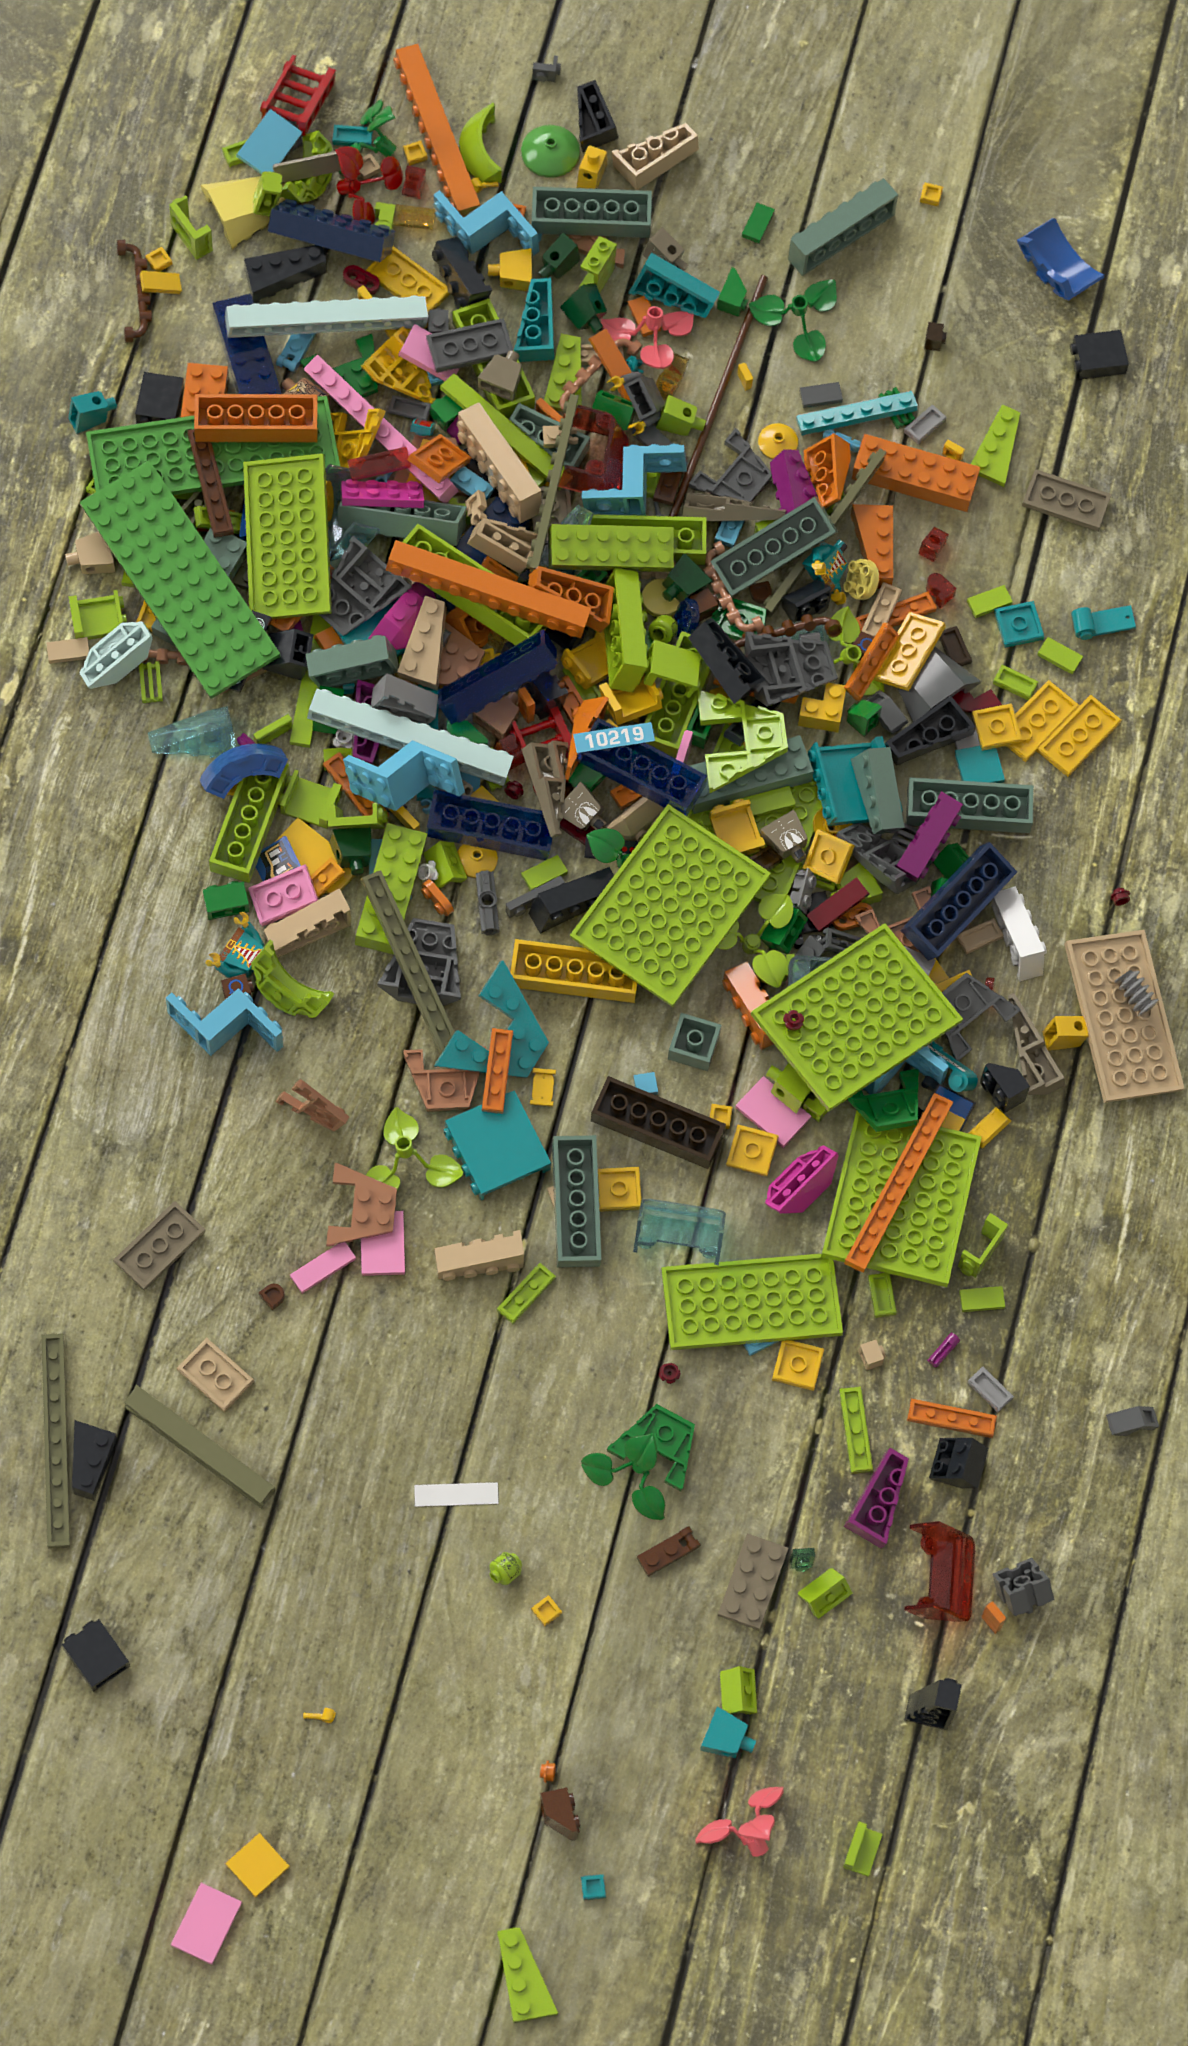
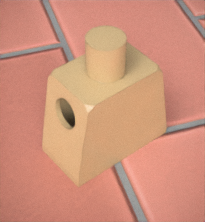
M99 532L77 539L75 541L76 552L65 554L67 566L80 564L82 574L115 572L111 550Z

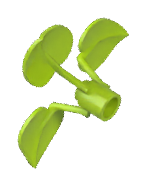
M846 606L838 610L831 617V619H836L840 622L842 633L837 637L829 638L832 641H840V644L846 647L841 651L840 658L834 660L833 663L836 664L841 661L845 664L853 663V670H855L861 657V650L858 646L851 643L855 642L860 634V627L850 607ZM872 680L863 696L873 695L879 690L884 693V684Z
M787 894L767 895L760 901L758 912L761 918L766 921L757 934H748L743 938L742 934L737 932L739 929V922L737 921L718 946V949L728 950L735 946L738 936L745 953L762 954L754 957L752 962L753 970L763 982L775 988L781 986L788 969V962L786 957L779 951L771 950L766 954L764 950H759L761 945L760 936L769 923L774 928L780 929L791 920L793 903Z
M395 1107L388 1116L384 1126V1138L390 1145H395L397 1152L393 1169L390 1171L384 1165L374 1166L367 1172L366 1176L398 1190L401 1182L399 1177L394 1174L397 1171L399 1158L407 1159L412 1155H415L423 1166L428 1169L426 1179L434 1187L443 1188L453 1184L463 1176V1170L453 1158L442 1154L434 1155L430 1160V1165L427 1164L417 1153V1150L413 1149L412 1141L419 1133L418 1123L413 1117Z

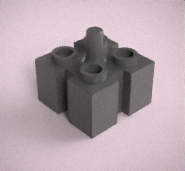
M1033 1558L1017 1563V1567L1011 1570L1007 1567L992 1574L997 1595L1003 1603H1007L1008 1609L1014 1616L1024 1613L1030 1614L1034 1611L1032 1605L1044 1606L1054 1600L1050 1579L1043 1570L1040 1571L1039 1565Z

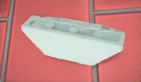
M142 621L121 623L90 649L84 667L80 671V675L88 688L92 689L115 684L148 658L153 637Z

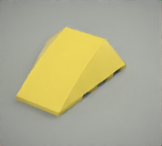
M261 176L201 185L208 202H212L224 226V235L232 250L241 241H246L252 237V234L259 229L262 230L267 227L270 221L269 216L253 213V196ZM280 197V198H279V201H278V204L281 203L282 201L286 200V199Z

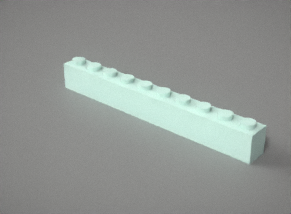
M413 295L410 297L399 298L394 296L381 299L377 297L361 300L354 298L341 301L334 299L322 302L315 300L302 303L297 301L282 304L275 302L262 305L255 303L243 306L235 304L226 307L225 320L228 338L400 329L402 326L412 328L414 324L424 328L427 325L428 312L425 296Z
M316 689L308 711L307 719L397 750H401L413 740L456 758L461 772L502 786L505 784L514 757L506 751H497L491 749L486 744H477L471 742L468 738L453 736L445 730L439 731L427 724L413 722L407 717L392 715L387 710H378L372 708L367 703H358L352 701L349 697L334 695L326 689Z

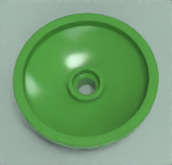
M543 125L533 129L526 135L521 146V156L524 164L533 173L548 178L560 177L570 172L576 166L580 156V146L576 137L569 130L557 125Z

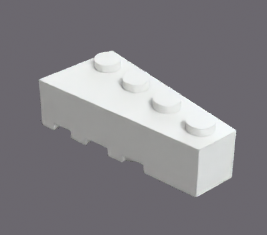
M1015 886L999 891L992 899L991 906L999 928L1003 929L1006 947L1010 946L1013 966L1018 965L1017 977L1020 982L1043 975L1044 954L1047 953L1045 943L1040 942L1037 926L1032 924V916L1029 909L1026 910L1024 906V897L1018 893Z

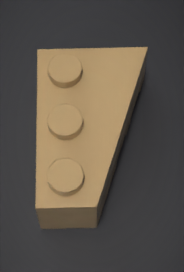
M483 518L474 527L467 544L520 574L527 566L528 557L533 556V551H530L533 539H537L538 534L525 530L524 527L515 528L507 526V523Z

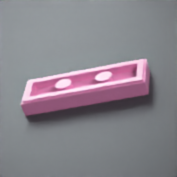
M345 1242L339 1243L290 1274V1278L303 1294L356 1260V1257Z

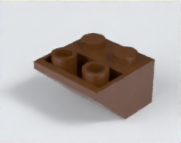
M567 1787L541 1793L540 1806L545 1825L571 1841L576 1840L577 1833L580 1832V1822L578 1815L573 1814V1811H575L573 1793H568Z

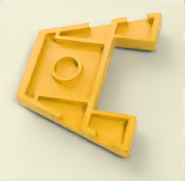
M380 408L368 409L364 429L345 431L348 414L343 412L331 413L340 462V470L334 472L361 470L385 415V410Z

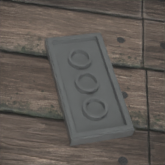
M504 318L426 335L436 373L488 362L497 354L506 357L508 351H514Z

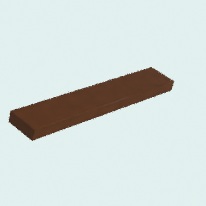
M194 429L187 430L213 537L234 535L212 443L195 442Z

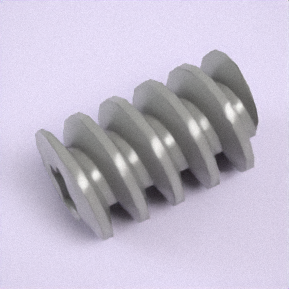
M1130 970L1114 982H1122L1119 989H1127L1124 997L1131 996L1128 1003H1136L1133 1010L1134 1012L1141 1010L1138 1015L1140 1016L1153 1008L1159 1000L1158 998L1150 999L1154 992L1146 993L1149 985H1141L1144 977L1137 979L1140 971L1133 972Z

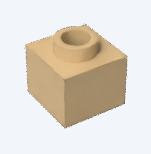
M877 1340L861 1344L858 1350L866 1371L882 1366L884 1357H886L883 1346L878 1345Z

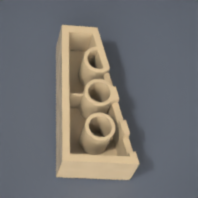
M338 889L283 920L268 925L264 929V938L266 942L270 939L273 941L274 950L278 958L351 926V910L341 890Z

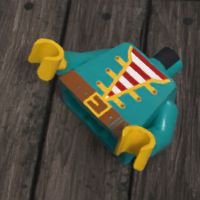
M838 540L834 546L825 542L813 548L812 553L802 562L813 581L818 579L831 587V592L833 593L831 594V599L837 605L846 603V595L844 592H841L840 580L848 565L842 555L848 546L841 540Z
M239 912L243 917L242 922L237 917H234V923L242 925V928L238 927L220 955L218 953L209 954L213 958V962L211 960H206L205 962L209 967L215 966V969L227 978L246 974V977L250 978L254 972L251 962L264 947L258 931L248 922L249 916L245 912Z

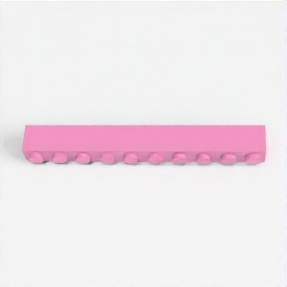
M316 355L304 368L305 372L364 428L368 409L374 408L320 356ZM383 417L375 439L442 503H447L459 490L448 478L441 483H437L407 460L409 455L417 449Z

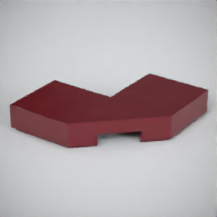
M992 689L976 698H973L970 692L964 694L962 690L952 696L964 712L969 713L1002 705Z

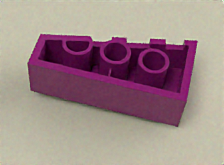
M783 449L770 462L773 484L777 486L778 490L775 494L776 499L780 501L781 508L779 510L785 509L786 515L810 499L818 496L799 450Z
M357 680L355 702L371 705L373 687L375 685ZM353 734L351 756L373 765L380 743Z
M889 1448L884 1453L844 1525L845 1528L880 1549L888 1541L889 1530L893 1522L894 1511L898 1503L900 1488L909 1458L892 1448Z

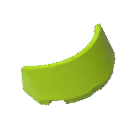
M491 103L467 121L460 134L459 149L467 171L474 177H478L481 183H502V168L489 157L482 140V133L487 132L488 125L490 123L495 124V103Z
M319 130L302 137L303 158L333 151L331 143ZM332 173L286 182L284 187H282L280 197L295 200L297 203L314 200L326 190Z
M271 939L251 962L258 989L268 1001L285 1013L293 1016L299 1014L307 1015L309 1018L317 1017L334 996L332 991H320L307 987L287 973L276 956Z

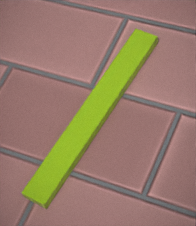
M454 373L440 385V390L463 409L479 402L514 453L547 480L549 469L553 470L554 467L551 464L552 456ZM564 466L559 481V491L574 476Z
M314 615L310 633L315 636V634L331 626L320 615ZM314 636L311 653L315 649H321ZM308 670L300 684L290 745L310 748L313 735V720L307 719L316 689L319 688L310 679Z

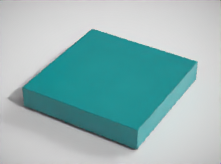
M1034 601L994 609L1005 648L1044 640L1045 636Z
M974 746L955 750L954 754L962 781L1004 783L1005 778L997 748L982 751L981 746Z

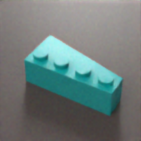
M651 253L629 294L643 295L645 299L651 301L655 299L664 302L666 306L680 307L682 311L706 318L720 291Z

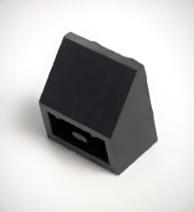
M817 579L784 596L781 607L794 624L799 623L806 614L812 616L822 614L828 609L832 589L829 585Z
M297 629L268 634L281 656L262 667V669L302 680L308 670L306 654L311 653L314 634Z
M987 1063L984 1067L980 1081L981 1086L986 1092L989 1091L993 1097L994 1105L1001 1109L1003 1113L1008 1112L1026 1100L1030 1085L1018 1069Z
M940 1438L929 1479L958 1488L978 1489L989 1448L974 1438Z

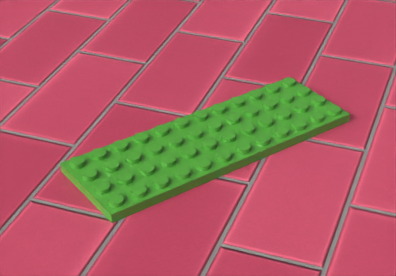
M327 396L317 397L318 442H211L223 488L244 485L243 462L323 453L325 456V472L340 470ZM194 416L86 432L96 492L148 460L152 463L173 495L202 491L187 435V430L194 429Z
M149 460L80 502L81 507L210 699L281 656Z

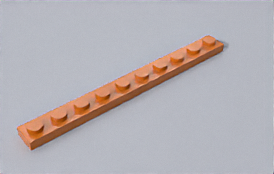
M936 1093L933 1094L844 1264L862 1273L865 1272L946 1119L953 1101Z

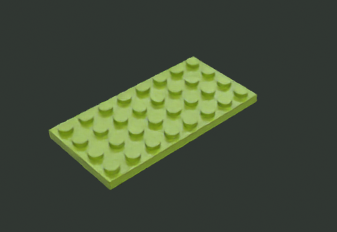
M324 454L243 462L250 610L268 615L272 619L331 614Z
M821 1254L661 1267L670 1350L843 1335L834 1260L821 1257Z

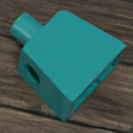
M100 391L71 397L68 419L76 434L105 423L108 411L117 408L116 400L114 397L105 399Z
M717 1707L700 1750L736 1758L739 1748L752 1753L757 1740L745 1736L748 1728L746 1723Z

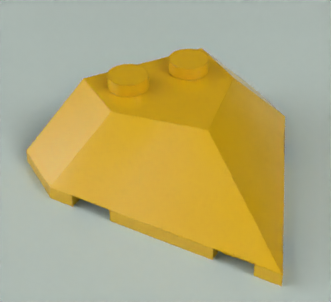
M402 326L361 367L373 381L425 403L432 404L436 398H432L430 391L432 386L427 371L398 355L409 335V332Z

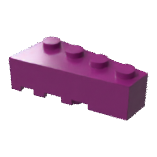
M941 791L936 804L930 809L924 823L919 827L913 841L910 842L896 868L906 873L905 876L914 882H917L919 878L924 879L929 870L926 867L929 861L934 862L940 853L937 850L940 843H946L951 835L948 833L950 827H956L961 819V816L958 814L963 804Z

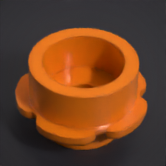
M548 1760L546 1764L541 1765L540 1778H544L545 1783L547 1781H554L556 1764L550 1763Z

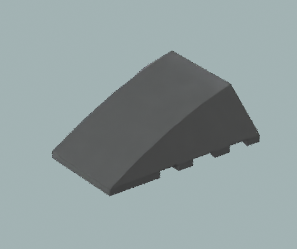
M354 536L349 541L350 544L347 550L344 551L341 562L331 576L332 613L320 615L343 636L350 633L412 588L401 576L386 571L387 565Z
M753 632L745 633L744 655L766 679L753 693L755 698L767 707L838 679L826 641L802 638L794 640L786 636L778 638L771 637L770 634L754 635Z
M934 647L910 690L906 691L898 688V691L912 722H914L949 696L952 697L961 690L966 694L979 685L981 681Z
M860 823L852 824L837 833L836 836L855 845L852 855L866 870L894 893L899 894L917 884V882L906 877V873L896 868L906 851L905 848L898 845V841L881 838L882 834H873L871 828ZM930 860L926 867L929 868L933 861Z
M413 918L407 929L442 1005L445 1006L461 1000L454 925ZM394 955L377 986L397 1001L417 1004Z

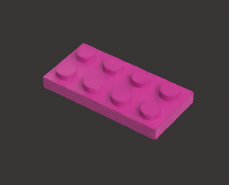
M355 479L341 481L343 506L424 508L422 483L415 481L398 483L393 480L387 482L367 480L364 482Z

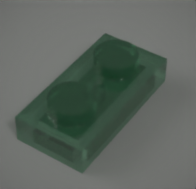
M815 1548L793 1549L789 1560L790 1569L807 1571L809 1568H812L815 1560Z

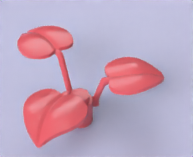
M654 306L647 310V316H643V320L637 328L627 318L601 319V323L604 329L607 328L612 339L616 341L621 338L631 340V336H636L646 322L648 329L654 331V346L648 345L641 350V360L650 367L665 369L672 364L674 354L668 345L657 344L658 329L662 326V329L664 331L668 330L672 336L688 335L693 327L694 314L678 311L663 315V310Z
M768 1787L755 1792L748 1800L750 1807H756V1818L753 1821L751 1820L743 1824L739 1830L731 1826L732 1822L729 1819L713 1821L700 1831L696 1838V1844L716 1843L726 1838L730 1832H733L742 1841L743 1845H748L753 1857L765 1854L769 1849L765 1840H770L775 1819L772 1815L760 1816L761 1808H769L778 1802L784 1792V1788Z

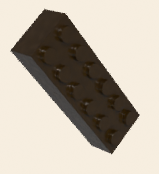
M610 1076L607 1077L591 1112V1122L706 1169H709L726 1128L725 1123Z

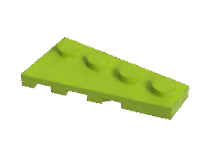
M561 333L544 399L555 411L563 412L559 404L560 397L564 393L562 388L569 380L574 383L577 380L575 375L581 369V337ZM581 386L575 393V395H578L577 408L580 411L577 415L582 416Z
M1003 404L971 464L980 467V477L1005 487L1020 412Z
M520 1927L497 1931L513 2023L558 2015V2011Z

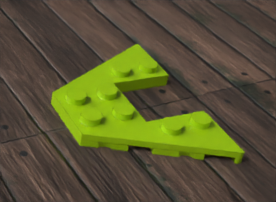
M699 687L697 699L701 725L742 722L746 751L705 754L709 793L722 788L788 752L783 713L770 711L761 706H758V708L750 706L742 700L734 704L730 698L724 697L723 694L717 693L715 695L702 691Z

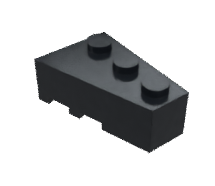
M596 80L578 86L579 139L582 153H584L588 146L597 148L617 140L619 137L615 123Z
M74 1420L72 1489L75 1495L95 1501L115 1449L117 1436L116 1433Z

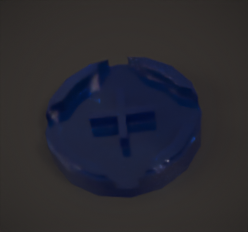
M686 598L677 607L675 621L678 622V637L681 631L692 634L698 627L699 606L694 599Z

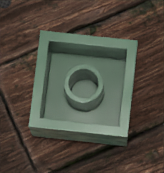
M681 1013L669 1048L668 1060L708 1071L722 1025Z

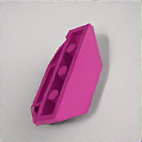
M415 582L411 585L412 588L405 592L386 613L368 639L375 635L386 636L396 650L406 649L425 596L436 599L434 592L422 583Z
M822 1145L817 1150L797 1157L769 1185L765 1201L766 1206L780 1214L803 1213L832 1184L839 1156L838 1153Z

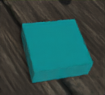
M604 1874L581 1876L583 1900L606 1898Z

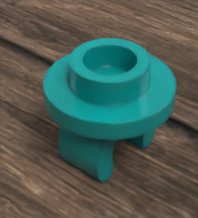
M630 356L625 360L632 372L644 373V370L638 368L643 364L642 360L636 359L634 356Z

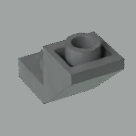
M879 690L866 699V701L882 706L879 721L881 726L893 734L901 730L903 726L909 723L893 700Z
M1137 1406L1106 1415L1109 1429L1114 1436H1128L1139 1429L1155 1430L1159 1427L1154 1407Z

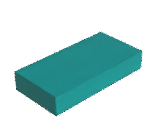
M334 125L332 145L351 146L355 142L358 144L362 142L372 146L373 131L369 133L367 131L368 127Z

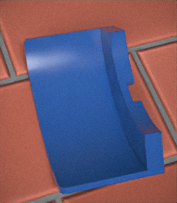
M1051 218L1017 240L1027 262L1032 261L1038 270L1036 275L1044 284L1049 283L1055 288L1053 290L1055 294L1066 300H1070L1104 278L1103 273L1090 267L1075 252L1065 238L1055 218Z
M268 744L241 745L224 752L213 760L200 777V782L206 792L224 799L230 789L247 776L270 775L280 778L288 758L283 750L276 746Z

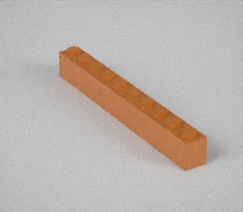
M418 44L396 49V58H393L396 70H400L401 74L399 76L402 86L405 85L407 88V99L409 102L412 101L413 115L419 119L418 127L420 133H424L426 137L424 138L427 150H431V161L433 166H437L439 182L444 184V195L446 198H449L451 204L464 218L480 207V202Z
M395 540L386 566V571L394 575H400L414 582L429 585L434 589L449 592L454 596H460L472 602L489 606L492 609L501 610L512 616L524 618L529 622L547 626L549 629L567 633L572 637L581 638L591 610L590 607L398 540Z

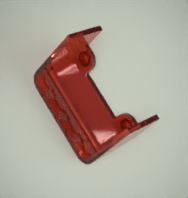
M577 405L572 427L608 436L604 461L590 460L587 462L585 470L565 465L558 487L580 493L590 489L598 491L620 490L623 476V447H628L629 445L628 436L610 413Z
M940 1521L910 1524L911 1530L922 1534L921 1548L926 1554L931 1556L928 1597H921L917 1605L904 1606V1610L923 1619L952 1622L969 1621L972 1613L974 1539L970 1535Z

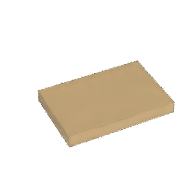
M208 1338L177 1367V1371L224 1413L254 1383L252 1377Z

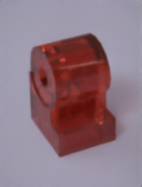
M933 527L922 541L918 554L934 562L947 542L949 534L937 527Z
M940 573L929 575L926 591H929L930 595L936 597L935 604L940 609L955 597L957 588Z
M514 733L499 740L493 747L494 750L506 751L511 756H514L509 770L525 763V758L522 750L516 743L517 738Z

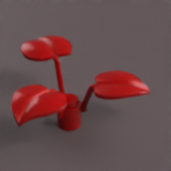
M351 146L340 147L335 152L339 158L341 171L345 178L337 182V191L340 195H348L349 198L357 199L353 203V219L358 221L364 219L374 224L375 212L372 204L365 202L363 197L355 194L360 190L362 184L384 180L385 187L388 190L397 189L403 180V171L400 163L395 157H385L381 163L382 177L358 181L356 178L360 175L359 170L363 167V158L360 151Z

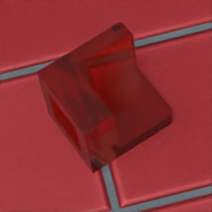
M407 165L405 182L402 188L403 196L416 199L421 198L426 182V169Z

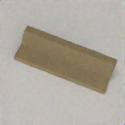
M334 151L274 164L273 170L274 173L281 174L282 183L338 172L341 171L339 158Z

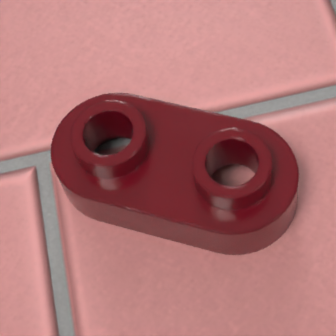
M349 265L343 270V280L347 285L356 290L364 285L371 295L379 291L380 281L376 275L357 265Z

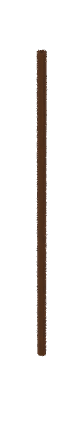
M760 276L751 302L761 298L768 280L767 276ZM750 308L747 310L706 417L705 426L700 433L669 516L677 517L689 482L693 477L754 317Z

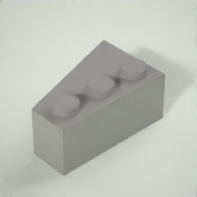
M386 673L373 687L371 706L378 710H387L392 715L398 717H407L411 721L429 725L436 717L438 695Z

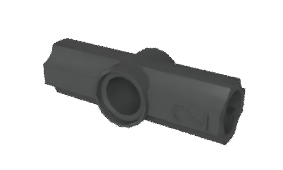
M488 870L476 873L481 934L488 936L500 932L494 872ZM488 900L491 901L492 904L484 905L483 902Z

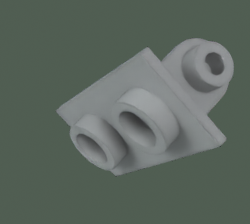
M809 868L806 871L799 870L796 873L793 888L799 889V892L792 891L790 896L793 907L800 909L805 915L811 906V894L816 886V876Z

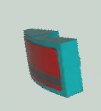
M415 418L411 424L410 432H415L419 436H430L435 430L436 423Z

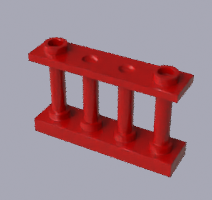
M292 55L290 60L285 62L283 72L269 97L261 104L260 112H262V119L271 109L282 118L296 122L298 129L302 131V136H306L335 84L336 70L329 67L325 74L319 75L297 67L296 55ZM292 74H296L318 82L319 86L311 88L292 81L290 78ZM285 87L310 95L311 100L303 101L282 92ZM279 100L302 108L304 112L297 115L275 107V104Z
M558 706L550 709L548 720L519 730L516 721L512 722L509 734L512 742L517 743L524 761L525 758L521 749L526 744L523 737L548 728L555 729L557 735L541 743L548 744L551 741L568 742V749L565 754V758L568 760L571 735Z

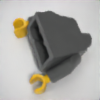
M632 372L622 375L621 378L614 376L607 381V383L612 382L615 385L610 391H615L622 384L624 385L641 422L628 426V429L632 427L636 429L632 436L642 433L644 428L651 426L660 419L664 400L653 378L645 377L640 372Z

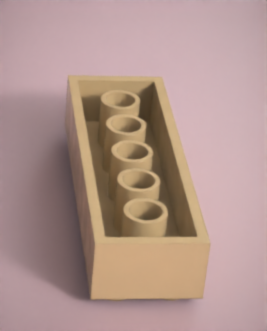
M478 402L458 412L457 426L459 433H457L459 441L467 446L471 458L477 460L480 471L483 474L486 473L492 488L498 490L501 501L507 503L511 515L514 518L516 517L520 523L538 515L541 505V489L481 404Z

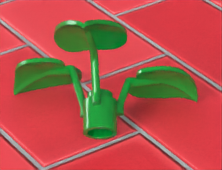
M382 99L371 106L360 119L362 126L370 122L367 129L369 133L376 130L379 134L373 142L375 147L362 142L359 144L355 142L351 147L359 151L362 147H365L376 154L380 152L383 156L389 157L396 151L397 146L384 136L378 127L396 118L390 106L382 109Z
M823 280L810 285L805 290L804 296L796 295L792 299V304H788L785 310L784 302L780 297L765 295L749 303L750 311L758 322L766 326L780 324L782 315L787 314L790 309L794 315L801 316L804 334L795 337L793 350L800 358L817 362L825 353L826 341L823 334L818 330L807 332L805 314L808 307L812 308L814 306L817 311L825 312L835 306L837 301L836 280Z
M597 829L586 835L594 857L602 863H611L617 859V866L620 869L630 855L623 854L620 851L625 844V840L614 829Z
M653 1433L630 1438L625 1444V1453L631 1461L617 1468H612L611 1458L602 1453H591L581 1460L582 1468L588 1478L599 1486L609 1485L613 1481V1473L632 1465L636 1473L643 1474L639 1484L640 1490H635L632 1493L634 1507L647 1518L654 1520L665 1518V1499L662 1493L653 1486H646L644 1488L646 1478L650 1474L649 1470L654 1468L657 1462V1446Z

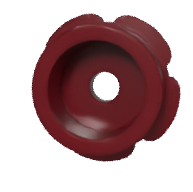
M508 781L506 783L507 786L504 791L510 798L517 800L519 796L521 797L524 794L523 786L518 781Z
M1124 888L1115 889L1111 895V901L1116 906L1128 903L1130 901V891Z
M796 1010L789 1011L783 1017L786 1028L791 1031L800 1029L803 1026L804 1016Z
M667 1363L661 1366L659 1377L662 1381L672 1384L676 1382V1379L680 1378L681 1373L676 1364Z

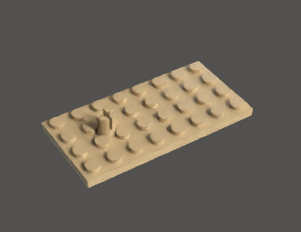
M1145 930L1066 941L1064 945L1081 1013L1084 1016L1089 1034L1088 1041L1103 1102L1108 1103L1183 1091L1185 1088ZM1130 970L1133 972L1140 971L1137 979L1144 977L1141 985H1149L1146 993L1154 992L1150 999L1158 998L1159 1000L1153 1008L1140 1016L1138 1015L1141 1010L1135 1012L1133 1010L1136 1003H1128L1131 996L1124 997L1127 989H1119L1122 982H1114Z

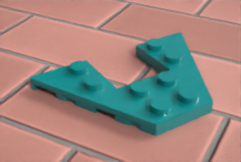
M502 960L478 996L512 1019L506 1029L513 1030L508 1076L527 1078L549 1044V1041L508 967ZM457 1030L434 1066L486 1073L489 1051Z

